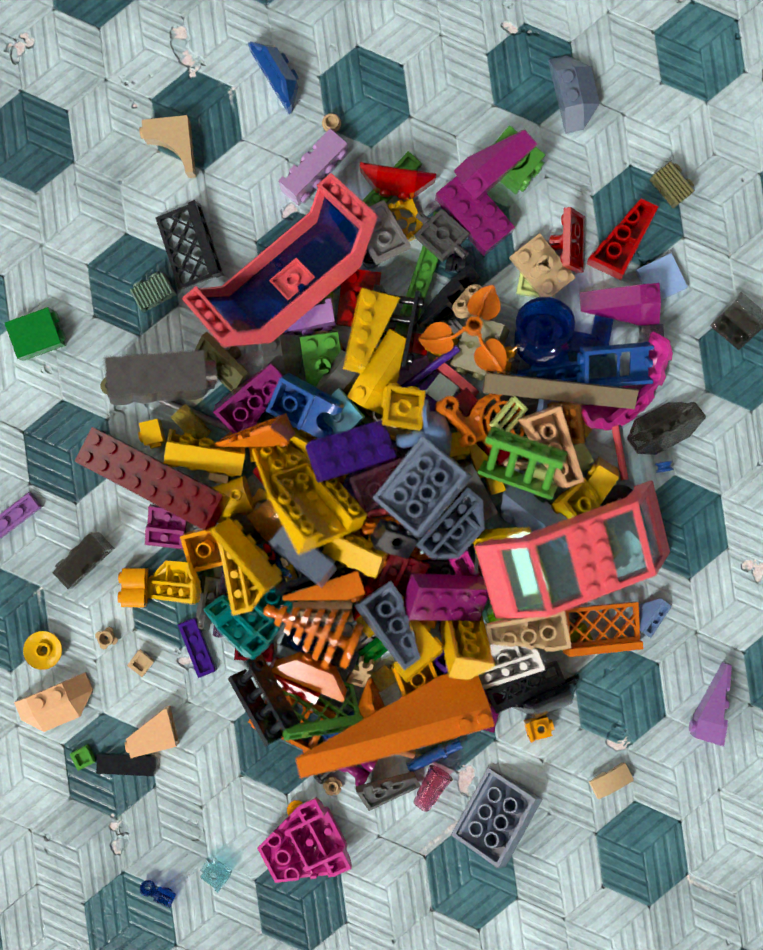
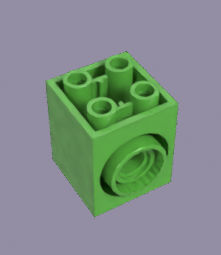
M509 125L495 143L518 132ZM535 147L499 182L515 195L519 191L524 192L529 186L532 176L535 178L542 170V166L545 164L543 162L545 154Z

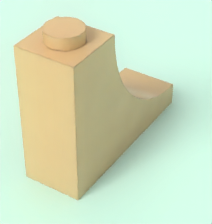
M188 116L142 120V127H139L141 139H144L147 145H159L173 151L182 160L188 178H196L191 122Z

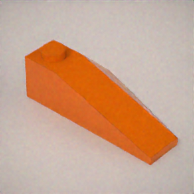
M357 571L327 581L322 588L315 585L283 596V600H351L354 603L362 600V596L366 593L360 573Z

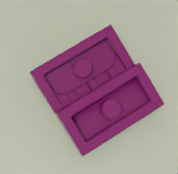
M150 504L148 506V522L145 529V545L183 549L180 536L186 533L187 521L157 505Z

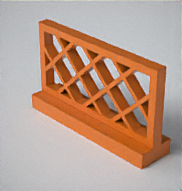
M639 602L582 606L565 610L569 637L574 630L581 634L577 642H570L571 648L563 649V653L567 656L574 657L643 649V641L640 640ZM627 607H633V614L629 619L622 614ZM609 609H614L617 613L610 621L604 614ZM595 610L599 615L591 622L586 616L590 611ZM576 612L580 615V618L574 625L569 621V613ZM620 616L627 621L621 629L614 625ZM601 618L608 622L602 631L595 626ZM583 619L590 624L584 633L577 628ZM631 625L634 628V636L627 637L623 632ZM612 626L618 632L613 638H608L605 634ZM594 628L600 634L595 640H590L587 635Z

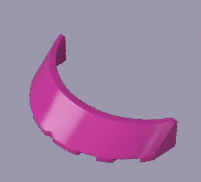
M654 331L649 336L648 342L654 345V350H649V358L653 361V367H648V376L653 379V384L622 386L639 390L635 409L569 403L570 405L580 406L582 421L587 426L605 431L612 430L614 426H623L632 421L640 412L646 409L655 398L654 392L657 387L663 385L666 379L665 370L668 361H672L673 352L670 341Z

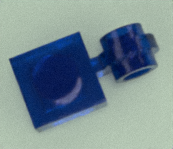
M145 880L140 885V893L143 896L153 897L154 902L171 909L176 893L170 888L158 886V889H156L155 883L151 880Z

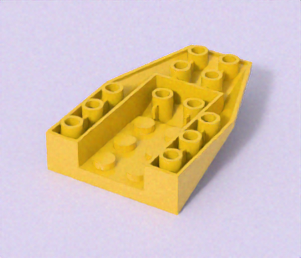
M291 443L282 447L278 444L273 447H255L252 449L269 499L298 555L361 529L367 516L365 511L337 478L317 483L309 456Z

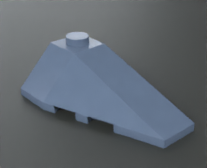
M390 581L368 594L354 606L394 659L405 670L419 660L420 656L414 636L411 633L408 616L405 613L403 599Z

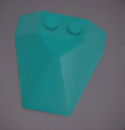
M274 586L263 595L255 608L250 612L232 615L228 595L218 597L203 610L217 630L244 657L254 659L269 647L283 625L282 622L280 627L274 624L275 618L265 616V607L270 604L280 610L281 606H288L286 612L291 613L293 602L297 601H284L283 596L276 597Z

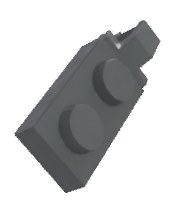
M202 576L200 602H198L196 612L199 629L210 630L211 620L203 609L220 596L221 577Z

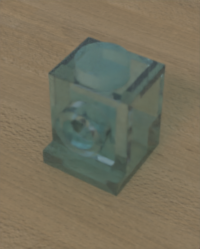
M213 857L210 862L206 861L200 869L202 872L200 878L212 886L218 893L229 879L232 870ZM211 873H215L217 877L215 878Z

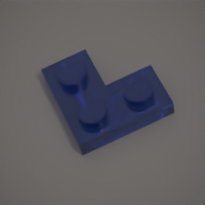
M595 315L590 334L578 331L571 332L568 350L580 352V347L609 345L614 319ZM597 354L596 356L607 357V354Z

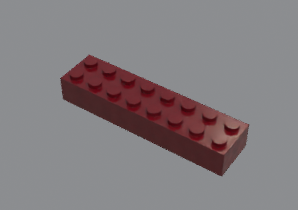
M94 427L91 428L75 459L76 463L204 531L210 532L216 526L230 498Z

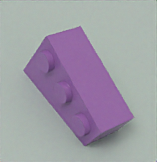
M331 298L325 299L326 303L316 304L281 335H295L298 333L311 335L314 333L313 331L317 330L332 331V328L336 327ZM283 309L275 311V316Z

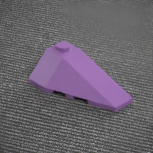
M725 662L721 663L697 707L693 720L689 722V731L693 737L724 746L728 727V720L724 719L726 709L729 708L726 692L730 690L732 665Z

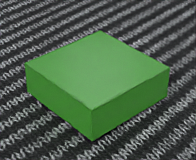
M89 744L70 753L78 771L97 761Z

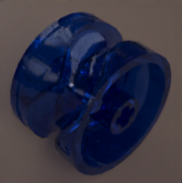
M538 297L526 302L520 308L516 317L514 346L517 345L518 355L525 362L538 367L553 366L566 358L571 349L575 330V317L572 310L564 302L552 297Z

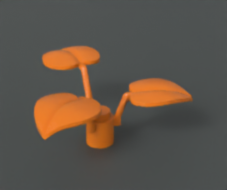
M494 285L483 287L470 297L467 308L468 312L474 316L467 320L466 326L452 335V329L448 324L444 322L433 323L419 337V342L422 346L432 353L446 354L453 349L454 343L452 339L466 331L470 336L477 335L481 345L474 352L476 365L485 371L503 372L507 363L504 346L494 338L489 339L484 344L481 334L482 320L480 317L484 320H492L500 312V300Z

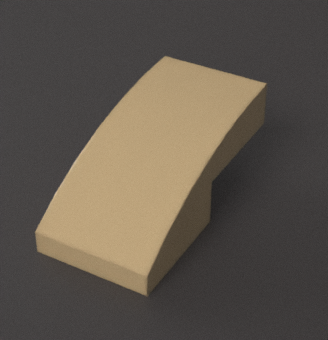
M621 762L608 772H602L589 781V784L597 799H601L634 781L626 763Z

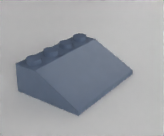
M422 436L373 499L416 537H424L473 475Z
M488 767L451 836L495 867L505 868L537 811L542 798Z

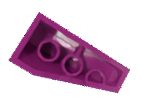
M524 129L467 157L454 172L475 200H480L538 144Z
M660 283L579 292L581 312L638 326L658 325L660 323Z
M272 363L216 403L213 413L232 433L256 425L270 402L280 377L283 375Z

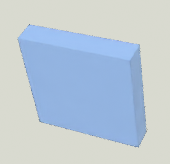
M672 253L636 270L642 284L660 283L661 300L688 288Z

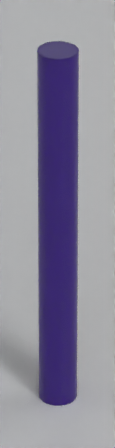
M455 345L450 352L437 358L402 384L401 387L408 388L414 386L461 351L460 348Z

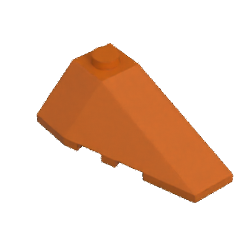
M285 413L223 437L214 444L216 447H273L278 444L282 447L291 442L290 439L296 434Z

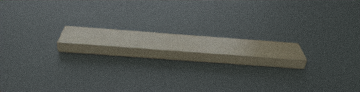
M491 372L485 373L482 390L484 393L628 409H635L639 390L634 388Z

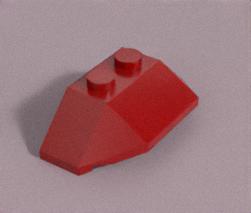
M360 162V172L373 190L383 197L394 195L398 196L399 199L409 200V198H415L433 185L436 180L437 173Z

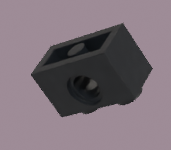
M381 519L370 535L374 549L405 559L409 558L419 542L418 537L405 526L399 525L392 520Z

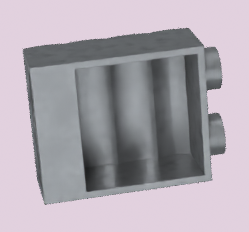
M204 350L104 357L107 395L110 404L127 405L133 402L144 404L157 400L163 402L179 399L196 400L204 397L207 389H215V384H217L215 360L205 361Z

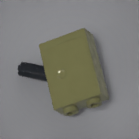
M455 317L449 318L446 323L451 327L454 334L463 327ZM480 317L482 320L481 334L484 344L489 339L494 338L504 346L510 332L508 327ZM466 331L460 334L457 338L459 339L458 347L461 351L453 356L451 365L456 368L455 371L462 375L469 373L473 375V378L483 381L486 372L494 373V371L482 370L474 361V352L478 347H481L478 336H470Z

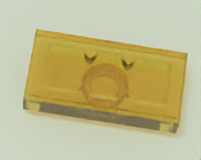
M184 404L171 416L184 432L193 434L192 437L195 439H202L211 433L210 429L187 404Z

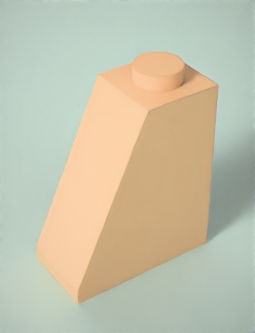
M171 706L165 707L126 739L125 749L130 754V758L174 748L179 744Z

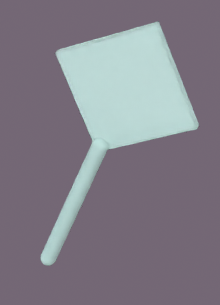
M439 373L429 388L422 391H425V394H428L438 402L447 396H453L459 387Z

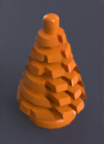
M270 604L265 607L264 615L275 618L274 624L280 627L282 622L286 624L284 632L287 635L290 634L293 627L297 628L293 639L295 643H299L303 632L308 633L303 646L305 652H308L314 637H319L312 655L314 660H318L325 641L330 642L321 665L325 669L328 667L336 646L344 649L340 666L344 669L347 668L364 627V624L357 623L350 637L341 635L351 610H344L338 627L333 632L330 629L338 609L331 610L323 628L319 625L325 613V608H319L313 623H311L309 618L313 608L307 607L302 618H299L297 616L300 607H294L291 614L286 612L288 606H281L280 610Z

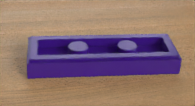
M195 617L177 625L196 674L200 678L217 671L202 630L198 628V620Z

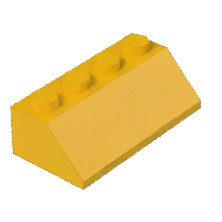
M228 518L211 529L210 532L261 594L265 595L282 580L280 577L282 573L275 565L271 567L267 562L269 557L263 550L258 551L254 547L256 542L250 535L245 536L241 531L244 529L237 520L232 521L231 518Z
M482 615L480 621H441L439 629L449 677L469 680L494 667L495 663Z

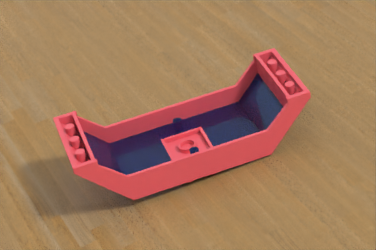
M332 173L316 185L318 190L310 212L225 284L207 288L195 286L181 298L223 347L273 342L361 267L377 215Z

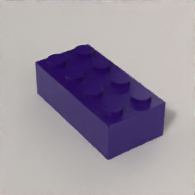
M382 420L310 441L305 445L317 483L375 466L396 457L386 425H382Z

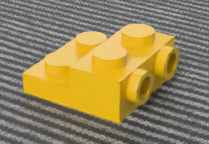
M396 383L387 385L383 389L382 425L420 431L423 423L422 413L425 391L419 390L418 387L414 386L404 388Z

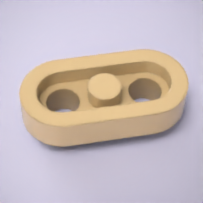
M473 284L468 286L454 302L452 309L456 317L463 319L471 315L467 308L468 301L475 292L482 288L480 285Z

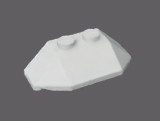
M491 644L490 648L495 665L478 676L483 689H487L543 671L546 668L540 652L536 648L527 649L522 646L510 647Z

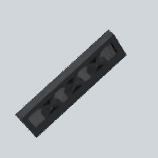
M555 660L546 664V669L506 682L486 691L491 703L489 705L491 711L495 714L500 713L566 683L558 662ZM554 667L557 674L546 678L547 670ZM531 676L540 677L539 683L532 686L527 685ZM514 684L523 685L521 691L514 694L510 693ZM498 691L506 693L503 699L495 702L492 694Z

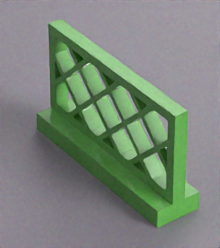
M344 682L345 687L349 688L350 696L348 699L344 698V705L340 710L331 704L333 698L328 702L320 696L318 700L326 705L322 712L312 707V702L309 705L300 696L283 691L285 696H291L296 700L292 708H294L297 702L307 708L303 715L295 711L300 722L302 720L303 723H299L284 731V741L340 733L360 722L363 717L359 713L354 685ZM346 704L353 708L354 715L348 716L342 712ZM327 707L337 713L334 718L329 719L323 714ZM308 710L318 715L315 721H309L304 717Z

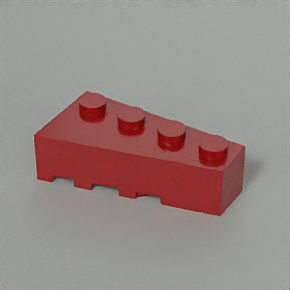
M641 198L619 225L613 229L611 234L599 245L596 251L591 254L587 265L622 280L659 206Z

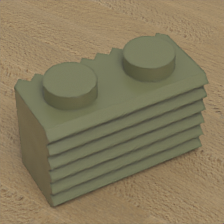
M670 161L651 177L650 182L674 209L695 190L693 182L688 178L685 179L681 174L680 166Z

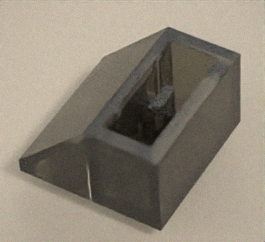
M740 292L710 326L736 349L740 350L763 329V310L744 293Z

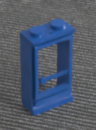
M643 341L640 343L592 347L582 346L580 347V353L577 354V362L580 365V372H577V381L580 383L616 387L653 384V379L648 376V367H653V361L649 358V350H654V345L648 341ZM622 352H630L629 375L620 376V356ZM609 353L617 355L616 376L589 378V355Z

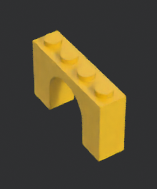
M362 616L356 619V623L364 624L362 631L368 638L375 634ZM409 620L408 623L415 634V642L420 659L405 670L402 669L397 661L394 663V669L406 683L443 652L442 642L436 636L433 638L429 633V627L424 622L420 623L418 620Z

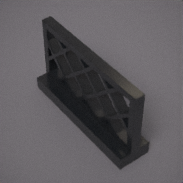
M193 200L188 202L186 206L155 217L179 290L214 277L224 276L200 203ZM188 211L190 216L187 224L179 221L181 214ZM168 218L174 220L170 230L164 228L163 220ZM177 223L185 226L181 236L173 233ZM189 228L194 230L196 234L193 242L185 239ZM171 235L180 238L176 248L169 245ZM183 240L191 244L187 254L179 251ZM195 246L200 248L202 252L198 260L191 257ZM177 253L186 256L181 266L175 263ZM189 258L197 262L193 272L185 269ZM201 264L206 266L208 274L202 277L196 274ZM183 271L191 274L188 282L182 284L180 277Z

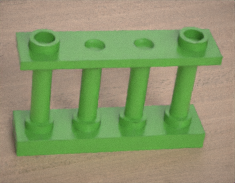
M492 426L485 441L486 444L492 445L488 461H483L477 474L552 500L558 487L551 484L556 468L562 469L568 452ZM499 448L511 452L507 468L496 464ZM518 455L529 458L525 474L514 471ZM537 461L549 465L544 481L533 477Z

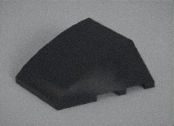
M576 674L566 678V683L519 703L512 708L537 719L573 703L579 675Z

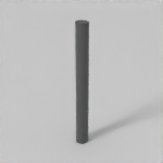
M159 401L162 405L230 432L221 420L175 401Z

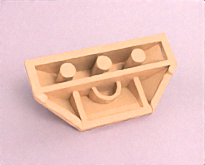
M85 672L18 700L14 704L22 721L45 732L80 717L93 688Z

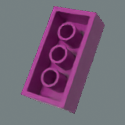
M457 176L436 193L435 200L450 217L469 232L468 239L483 257L513 233L515 226L488 194H485L480 200H475Z
M411 574L403 599V606L409 620L480 621L489 595L483 576Z

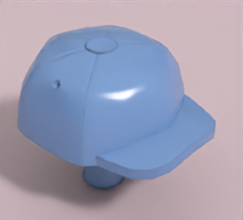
M425 400L422 413L424 429L420 431L412 430V433L397 434V448L414 447L423 436L449 456L452 438L447 419L438 412H430L429 401Z

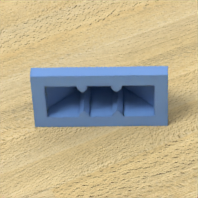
M661 598L640 604V631L651 638L672 606Z

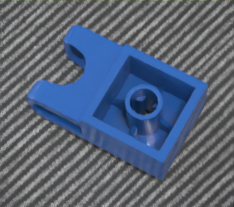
M288 373L280 377L266 412L275 417L286 413L293 427L299 430L302 429L320 439L332 435L333 432L332 428L324 422L323 413L327 412L337 415L343 411L344 403Z

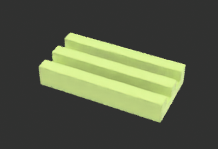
M512 396L489 425L502 429L520 407L521 410L504 429L510 432L528 408L516 396ZM514 402H515L516 404L513 406V408L508 412V414L504 417V419H503V420L500 422V424L498 425L497 423L500 421V419L505 415V413L509 410V408H510V407L514 404Z

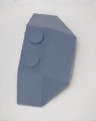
M569 56L549 59L548 63L565 134L584 130L600 104L592 68Z
M467 488L416 546L430 558L459 559L484 531L483 500Z

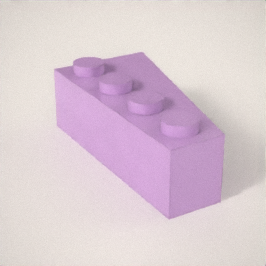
M331 129L314 144V151L312 153L308 151L302 156L299 166L293 165L289 169L287 178L282 176L278 180L281 191L298 206L301 203L307 202L311 196V191L314 188L318 189L316 185L322 181L326 174L329 175L336 167L335 164L339 159L342 161L348 154V143Z

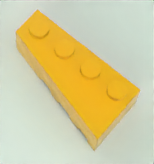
M361 289L356 303L345 355L344 370L362 374L400 299L399 297Z

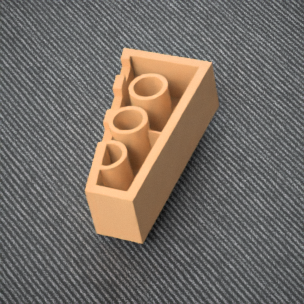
M561 406L550 407L518 419L529 439L568 452L562 469L556 468L553 480L558 487L568 488L584 482Z

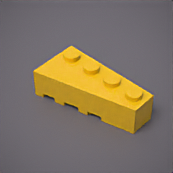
M169 428L163 464H167L170 467H187L189 470L194 471L201 469L213 474L220 472L231 477L241 476L245 458V447H216L215 442L210 438L195 439L192 437L193 434L185 432L184 435L176 434V430Z

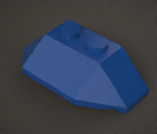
M249 42L248 47L288 115L291 114L298 90L297 80L299 77L294 69L290 70L287 65L289 61L284 52L280 53L278 48Z

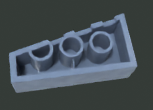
M511 485L503 493L500 517L518 528L530 527L531 531L534 532L568 519L561 513L556 514L549 503L546 501L542 503L534 497V493ZM566 535L544 542L555 551L564 555L569 552Z

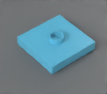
M338 388L331 396L344 403L343 411L337 415L327 412L323 413L324 422L333 430L332 435L354 429L365 418L341 388Z

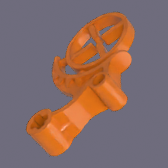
M488 394L473 406L468 417H464L458 408L459 403L457 399L453 396H447L436 403L435 410L440 415L445 416L447 421L458 430L461 435L458 443L461 447L465 448L473 445L475 442L482 441L487 447L492 448V445L485 443L486 433L488 434L491 430L489 425L490 415L493 410L498 414L501 410L499 406L505 405L508 401H501L500 396L502 395ZM495 398L496 404L492 405L486 414H483L486 405ZM520 407L516 410L517 413L514 414V415L507 421V423L511 422V421L514 419V417H515V416L518 414V412L521 410ZM482 419H484V427H485L486 433H485L484 428H483ZM522 427L518 434L519 436H523L525 433Z

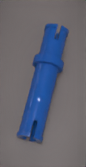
M457 737L443 745L441 743L437 748L406 762V765L410 772H415L442 758H448V755L463 749Z

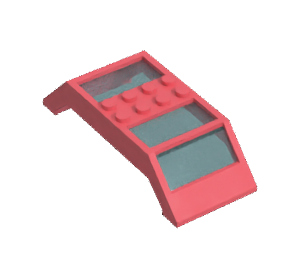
M651 480L634 486V490L626 498L520 537L490 539L474 545L496 619L550 617L656 576L670 553L654 483Z

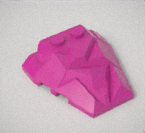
M317 797L300 804L257 848L275 883L298 881L300 878L310 877V879H317L318 876L325 875L335 877L352 869L350 855L346 850L347 842L330 809L327 806L324 807Z

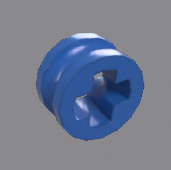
M673 462L655 463V466L658 467L656 473L674 470L671 467Z

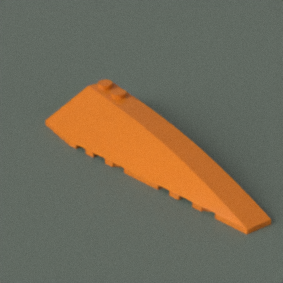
M449 674L437 676L432 681L416 688L413 692L402 696L399 700L388 704L295 759L300 778L414 750L494 727L495 725L479 676L477 675L466 680L449 677Z

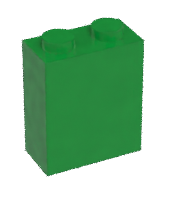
M46 307L5 322L17 359L25 361L66 346L64 342L66 335L58 325L60 319L56 311Z

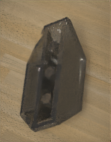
M668 402L635 419L627 440L637 454L656 455L689 438L704 421L706 415L695 402Z

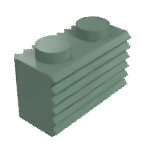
M156 272L147 281H139L130 289L138 307L143 313L177 295L164 272Z

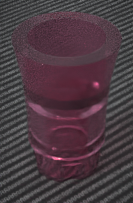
M430 765L413 801L415 806L425 812L429 811L446 787L453 781V778L443 769Z

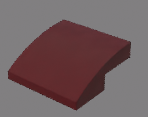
M390 554L377 585L381 587L391 581L399 594L405 596L411 574H427L430 565L411 556L405 559Z

